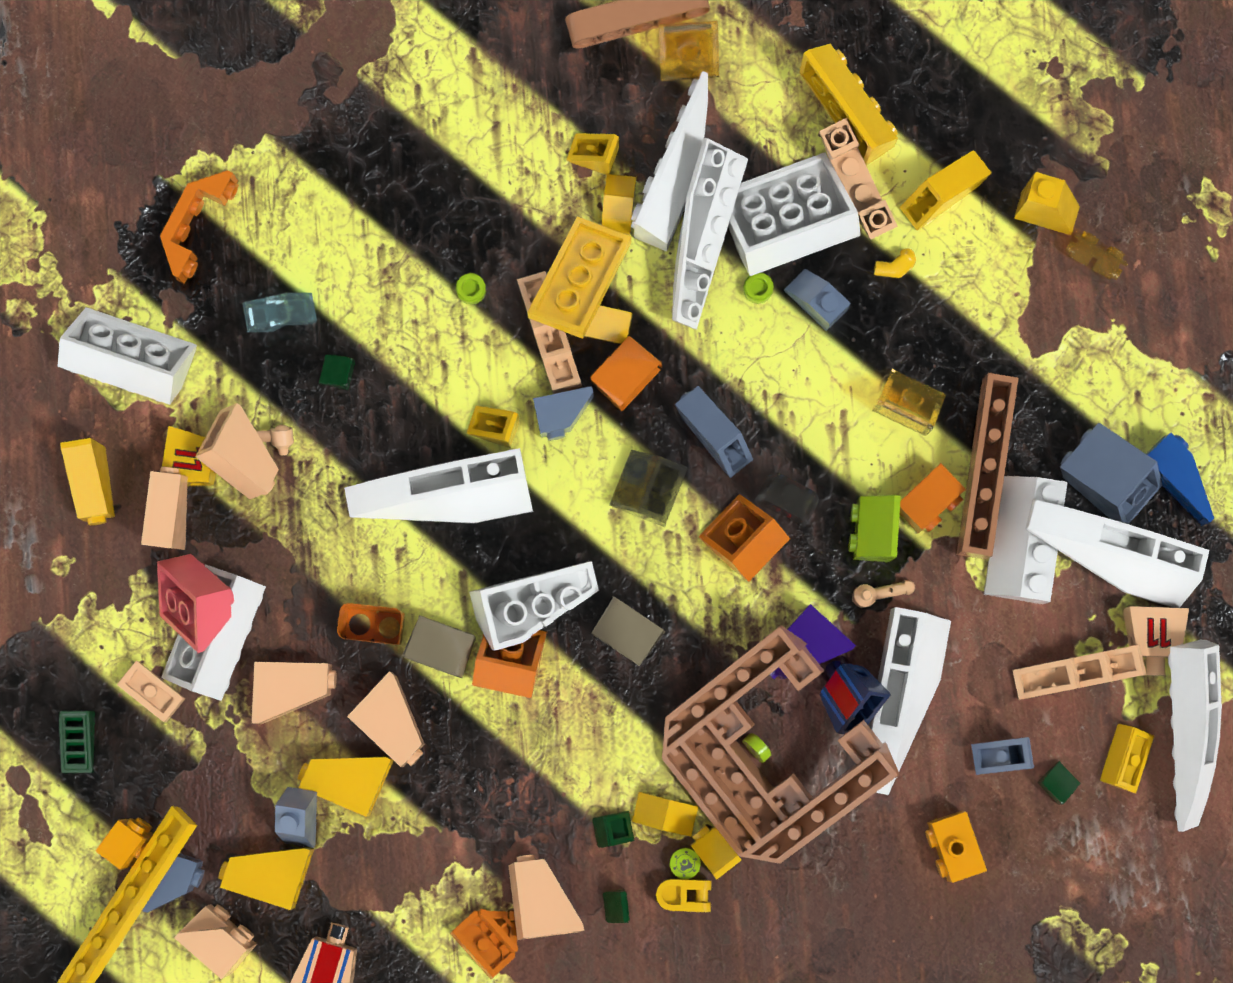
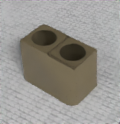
M613 597L591 634L640 666L666 631L616 597Z
M419 616L402 656L463 679L476 637L465 631L462 632V630Z

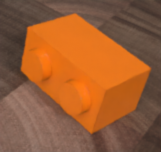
M940 463L900 501V515L917 533L924 529L930 532L942 521L938 516L946 508L951 512L964 500L960 495L966 489Z

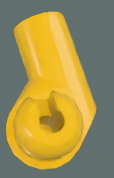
M909 248L902 249L900 255L892 262L875 261L874 275L892 278L903 277L916 263L914 251Z

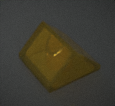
M718 21L658 25L661 81L699 79L702 71L708 73V78L719 77Z
M892 369L872 411L927 436L936 423L946 394Z

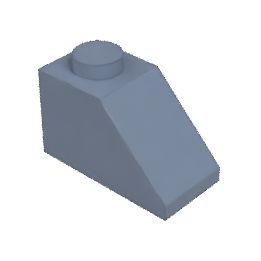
M806 269L784 289L825 331L848 310L851 304L829 282Z
M592 386L533 398L541 438L547 437L548 441L558 440L566 437L565 433L571 432L594 397Z
M287 787L276 803L275 833L284 843L311 848L315 847L317 792Z
M179 853L142 911L146 913L153 911L193 891L194 887L198 888L204 876V870L201 869L203 861Z

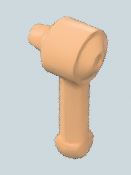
M278 425L267 431H256L262 442H271V445L278 449L279 455H287L288 448L294 443L293 428L286 425Z
M904 580L901 583L877 588L863 584L853 591L852 600L856 606L866 608L878 599L902 594L910 595L915 591V584L911 580Z

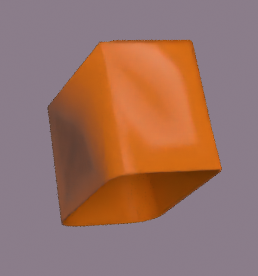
M628 336L590 378L592 384L620 411H623L658 374L660 369L657 366L662 368V363L632 337Z
M346 603L339 611L337 633L343 639L401 645L405 614L395 608ZM356 614H364L370 620V629L363 635H356L349 628L350 619ZM388 617L395 618L400 624L399 634L391 639L383 637L379 631L381 621Z

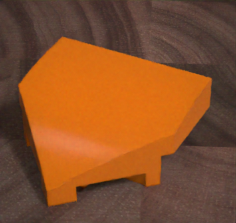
M486 909L473 911L450 932L453 938L490 979H493L515 958V953L518 951L514 911H488Z

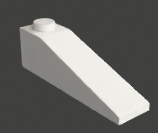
M590 561L470 591L469 593L476 621L491 649L495 651L525 642L534 633L543 627H547L554 622L553 620L579 605L599 591L593 564Z

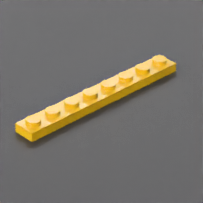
M171 806L57 983L96 982L197 827L196 823L180 807Z

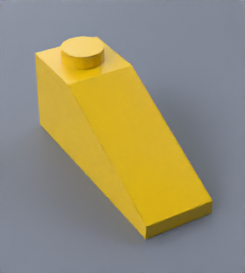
M704 826L692 836L695 841L691 844V847L716 879L720 878L742 860L715 826L710 830L707 826Z

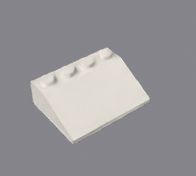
M825 152L742 182L728 224L739 256L749 276L861 236L858 211Z

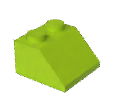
M860 496L857 504H852L851 522H856L855 534H850L849 552H854L853 560L890 562L897 557L901 496Z

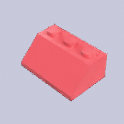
M192 554L157 561L160 617L198 653L204 652L231 618V605L234 603V595L231 588L224 584L217 575H214Z

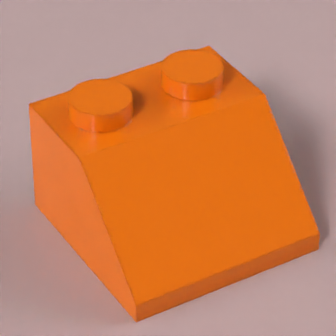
M741 494L699 536L717 556L748 582L790 539L773 517Z
M539 630L523 643L495 651L491 649L483 634L476 656L472 686L532 698L547 632Z

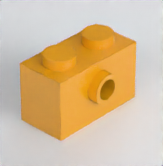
M959 811L927 822L929 830H926L925 833L930 847H936L940 859L936 860V866L941 878L946 877L948 882L954 883L987 871L966 811Z
M139 817L136 820L133 818L118 820L95 851L118 869L132 867L153 836V833L150 832L152 826Z

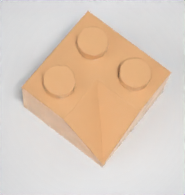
M210 904L205 906L174 938L220 979H223L238 968L257 943L252 940L254 935L250 930L241 924L237 927L229 920L231 915L227 910L218 904L215 907Z

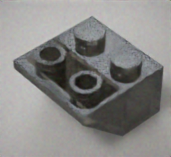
M631 450L609 506L666 527L688 467L660 456Z

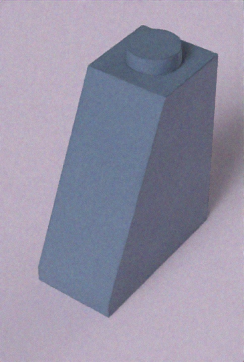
M699 386L685 393L675 404L683 421L729 478L753 461L742 433Z

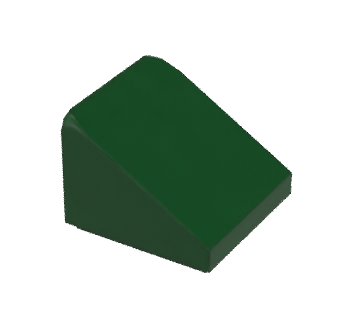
M326 355L319 384L349 390L355 360L350 357Z
M1060 761L1037 782L1058 805H1063L1081 784Z
M629 811L598 816L592 819L598 848L635 841Z
M625 889L604 892L603 900L606 921L608 923H629L630 916Z

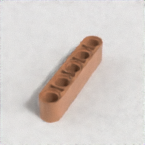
M617 0L573 12L565 17V22L573 48H585L700 17L710 11V5L708 0Z

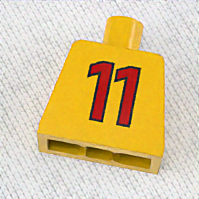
M168 426L162 467L179 469L180 475L188 477L187 486H212L215 482L216 473L195 457L206 437Z

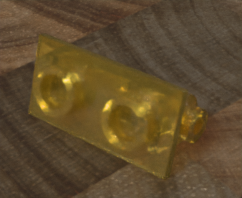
M1075 231L1074 237L1078 239L1077 242L1070 241L1065 249L1069 253L1068 257L1075 259L1085 266L1088 265L1092 257L1096 258L1097 261L1092 270L1109 280L1111 278L1115 280L1119 278L1123 271L1118 268L1120 264L1126 267L1128 265L1127 260L1124 259V252L1111 245L1108 249L1097 244L1099 238L1087 231H1083L1082 235Z

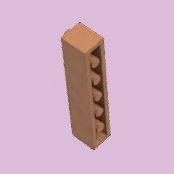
M988 373L982 379L956 555L984 560L993 556L1018 385L1017 377Z

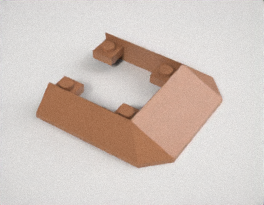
M782 625L665 717L662 760L739 857L774 863H782L899 775L887 743H882L864 720L838 739V742L856 764L813 797L794 773L773 788L736 741L755 725L736 700L779 667L799 691L824 672V669L805 647L807 643Z

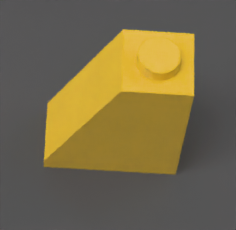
M973 150L927 178L899 208L918 231L978 188L992 173Z
M1035 172L1021 192L1014 219L1071 235L1080 206L1065 180Z
M92 438L60 443L77 518L88 522V525L105 524L106 518L115 517L106 447Z
M390 757L311 759L309 764H303L297 778L301 781L299 788L316 791L318 797L368 817L371 815L394 760Z
M304 847L230 857L228 862H223L218 879L222 880L220 888L292 910L296 907L314 848Z

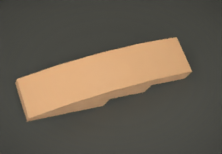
M546 271L517 279L527 312L547 275ZM529 319L553 394L582 387L566 333Z
M1140 644L1012 670L1019 700L1146 675Z

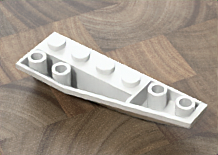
M702 71L699 80L694 78L688 91V95L691 96L687 106L682 105L676 120L679 124L675 132L671 131L665 145L667 150L663 158H660L656 165L654 178L649 176L644 186L643 205L637 203L631 218L633 220L631 228H634V238L664 251L668 250L685 210L687 192L705 135L708 106V73Z
M708 138L703 139L686 196L673 283L672 320L692 329H697L748 161V158Z
M520 448L425 467L344 488L350 518L478 523L533 512Z
M1036 499L1032 500L1025 528L1122 592L1171 608H1180L1202 581L1209 554L1207 549L1149 530Z
M894 607L890 611L878 681L890 692L891 696L871 720L869 727L882 743H887L896 767L900 771L941 680L951 621L923 612ZM896 778L876 793L889 795Z
M1202 639L1170 647L1168 664L1171 669L1169 693L1173 709L1171 727L1174 733V745L1172 748V757L1175 760L1173 786L1176 790L1174 814L1177 820V829L1182 832L1199 826L1216 768L1220 741L1222 703L1219 645Z

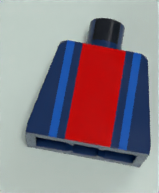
M833 661L825 668L829 681L821 690L820 697L838 734H846L863 720L868 725L891 696L890 692L862 666L847 663L841 664L840 661Z

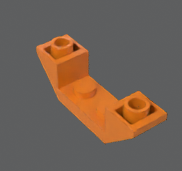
M227 170L188 183L160 235L172 274L183 284L187 278H191L194 275L198 266L196 262L198 258L192 251L180 246L179 243L186 240L190 232L189 224L193 216H197L201 212L204 205L203 197L223 206L226 205L228 199L232 200L238 191V180L233 172Z

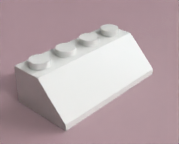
M85 307L60 337L58 367L170 405L182 389L197 345Z
M1004 476L993 556L988 561L984 595L1038 604L1051 602L1058 550L1025 528L1033 499L1064 506L1067 482L1041 477Z
M205 564V567L214 575H217L233 592L234 603L231 605V618L204 652L198 653L178 634L161 678L190 691L222 701L224 693L229 687L234 667L240 659L245 639L251 631L252 621L258 606L262 602L266 586Z

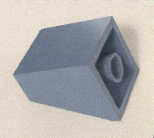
M1098 423L1093 430L1089 429L1084 433L1080 445L1074 451H1070L1064 456L1060 466L1063 478L1110 519L1129 524L1162 486L1157 461L1101 423Z

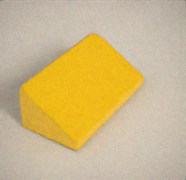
M600 305L585 336L622 344L628 337L632 313Z
M1118 724L1100 781L1136 794L1154 735L1132 726Z

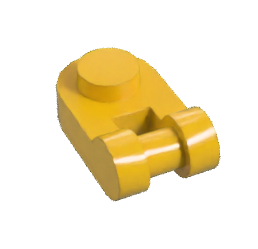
M667 879L657 887V901L662 908L669 911L711 912V902H708V890H711L712 880ZM687 890H696V901H687Z

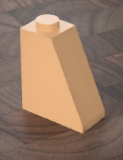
M238 403L219 411L195 456L248 499L268 494L275 485L274 478L279 470L243 408Z
M161 467L160 472L150 471L141 545L185 550L188 477L180 475L177 468Z
M254 662L252 723L264 724L330 696L331 689L336 688V670H332V665L328 663Z
M389 671L347 717L400 767H404L407 763L412 766L423 755L420 749L425 744L399 680L393 672Z
M524 855L516 857L517 862L508 865L517 940L584 931L582 921L545 859L535 860V855Z

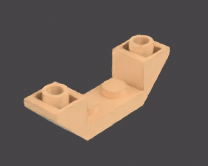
M847 118L820 130L819 133L828 158L857 209L859 222L869 239L871 240L898 227L886 200H882L859 152V143Z

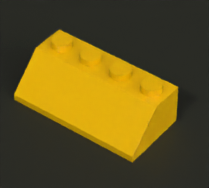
M831 43L807 50L803 54L799 73L835 123L847 118L859 143L858 149L866 166L894 148L898 140V132L891 121H885L882 117L878 102L873 97H868L863 90L864 84L861 78L856 73L852 74L846 66L847 60L844 54L839 49L835 50Z

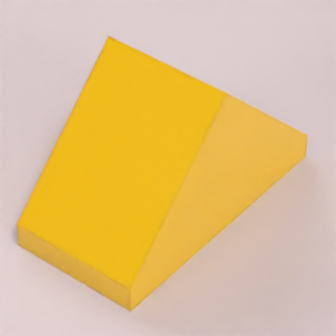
M576 133L566 160L606 175L610 174L619 150V137L615 134Z
M607 174L603 199L602 226L630 236L636 177Z
M475 406L466 434L511 448L520 422L519 415L514 411Z
M639 792L632 822L691 837L698 806Z

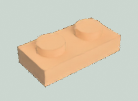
M135 661L117 684L163 722H167L186 699L139 661Z

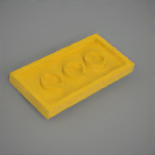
M577 217L527 312L528 318L583 339L631 245V236Z

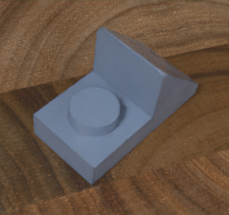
M1029 737L971 744L976 775L1034 768Z

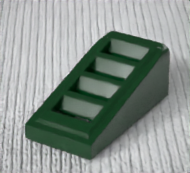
M59 711L61 773H93L95 711ZM71 721H83V727H71ZM70 733H84V739H70ZM70 745H84V751H70ZM85 757V764H70V758Z

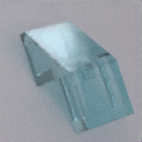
M283 293L243 303L248 332H274L285 325H307L317 321L312 293Z

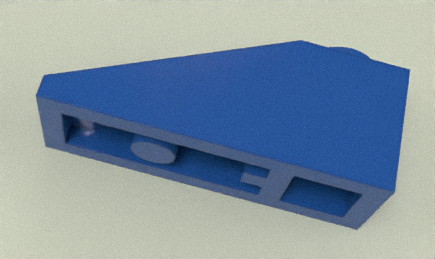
M1169 433L1161 438L1146 454L1157 461L1162 486L1203 526L1210 523L1214 516L1193 454L1188 450L1189 445L1181 436H1174L1172 433Z

